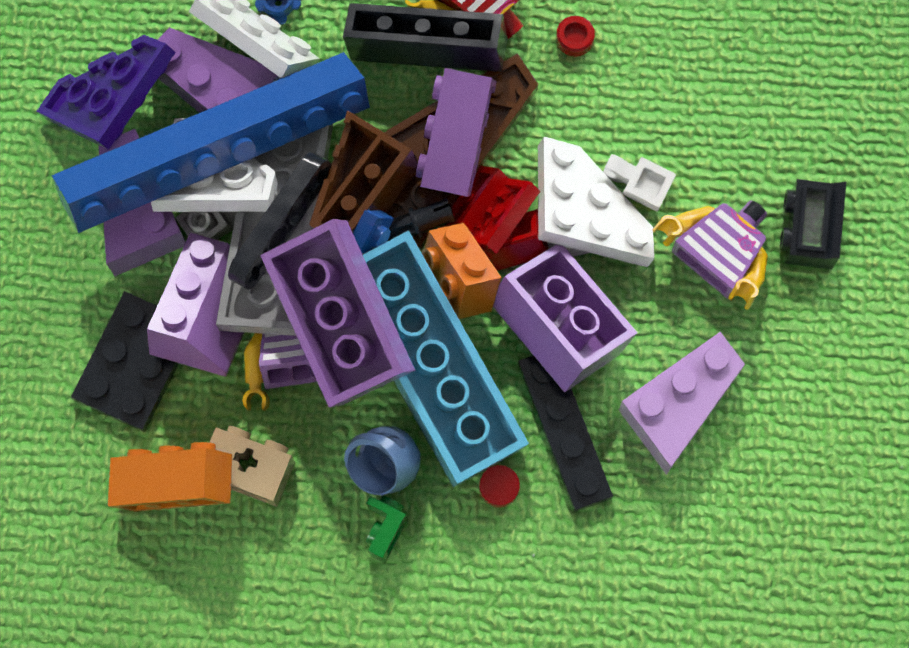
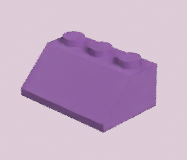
M190 232L147 328L150 355L221 376H227L244 335V332L219 331L216 325L230 249L228 243Z

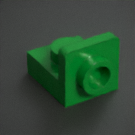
M384 495L381 496L380 500L370 496L366 502L368 509L385 517L383 523L377 520L366 539V543L370 544L368 552L373 558L386 563L408 519L406 514L401 512L404 506Z

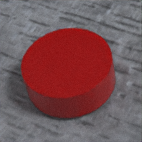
M581 16L565 18L558 25L556 32L558 48L568 56L577 57L586 54L594 43V27L589 20Z
M492 466L480 478V495L487 504L493 507H506L513 503L519 494V478L507 466Z

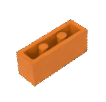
M208 442L191 443V449L184 450L180 446H160L159 453H152L151 450L130 449L127 456L110 458L108 507L138 512L230 504L232 454L216 450V444Z

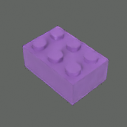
M558 244L507 274L499 284L493 304L494 309L564 392L618 357L638 333L568 250Z

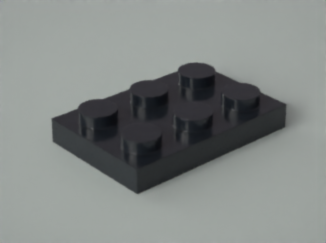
M124 291L71 398L82 405L142 432H146L179 363L149 354L147 328L157 305Z

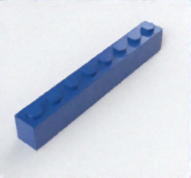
M344 52L52 175L61 203L78 233L345 119L347 110L356 114L370 108L365 78Z

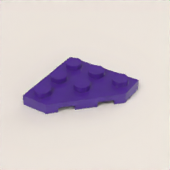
M142 35L131 41V49L119 55L112 51L88 64L89 71L76 78L68 74L59 79L36 112L46 120L109 150L114 141L122 135L124 127L134 112L144 103L146 95L157 79L166 71L168 63L176 52L166 43Z

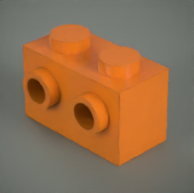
M461 223L429 230L422 255L458 319L491 312L502 277L466 225Z

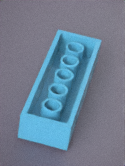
M409 230L363 254L415 371L394 380L453 488L524 449L529 442Z

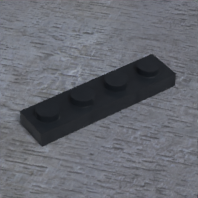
M534 355L519 360V369L574 512L612 499L613 494L572 388L564 392Z

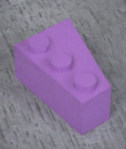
M132 129L123 133L114 141L109 150L98 145L99 155L139 139L136 130ZM151 202L103 222L106 264L114 276L182 248L186 243L173 212H153Z

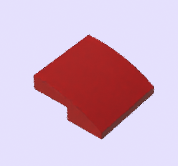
M481 166L475 174L471 195L468 197L460 195L451 207L456 222L438 228L464 223L483 251L497 255L541 191L531 181L511 179L499 168Z

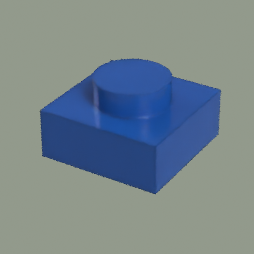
M382 210L364 211L353 231V235L362 253H367L388 241L391 233L389 227L394 220L393 217Z

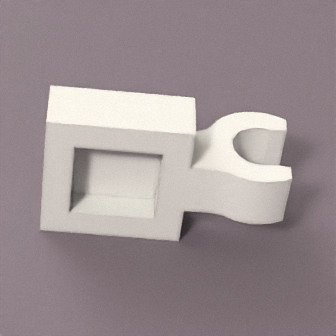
M611 154L603 171L611 181L627 184L623 192L624 196L656 212L659 210L676 176L675 173L643 157L640 158L637 166H634Z

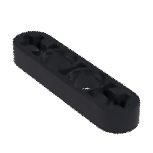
M309 152L303 157L232 260L228 271L230 281L247 290L256 286L267 270L260 255L286 243L320 193L324 179H327L331 169V162L313 152Z

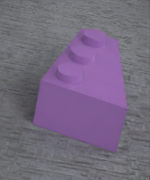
M170 27L158 39L176 52L168 63L166 71L158 79L199 113L281 79L256 60Z
M445 68L443 76H436L432 99L438 100L435 116L428 115L424 131V138L430 139L427 155L420 154L416 170V177L422 178L420 187L467 197L471 195L481 152L480 146L484 127L487 126L489 118V103L491 94L495 92L496 80L491 77Z

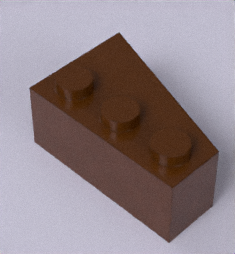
M347 110L344 119L345 127L339 145L336 144L332 155L334 160L327 179H324L309 223L311 230L332 219L346 220L353 233L365 210H382L387 213L416 173L418 164L412 149Z

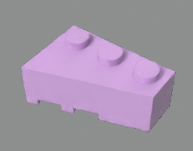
M721 332L625 398L620 405V413L666 475L745 365Z

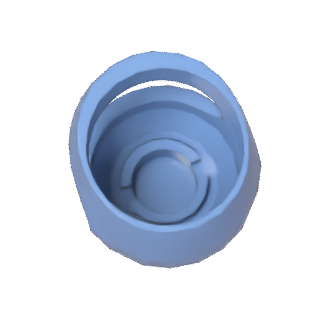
M380 426L371 429L367 433L355 436L345 451L344 460L351 479L359 488L373 495H386L403 490L415 480L420 467V451L414 440L405 431L398 427ZM361 445L359 454L356 457V449Z

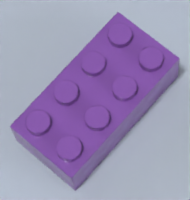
M332 219L260 255L329 408L344 405L415 371L346 220Z

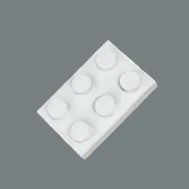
M195 0L189 10L199 20L280 78L317 64L320 59L310 52L311 47L305 41L295 36L289 37L279 30L281 26L277 21L266 15H258L249 8L250 3L247 0Z

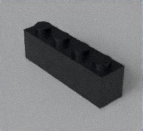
M358 3L349 4L343 39L352 61L502 72L508 40L503 14Z

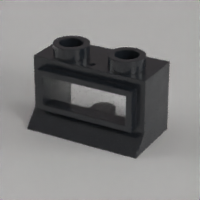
M797 179L792 190H786L783 213H790L788 227L782 228L780 236V250L786 251L785 264L833 269L840 258L846 182L825 183Z

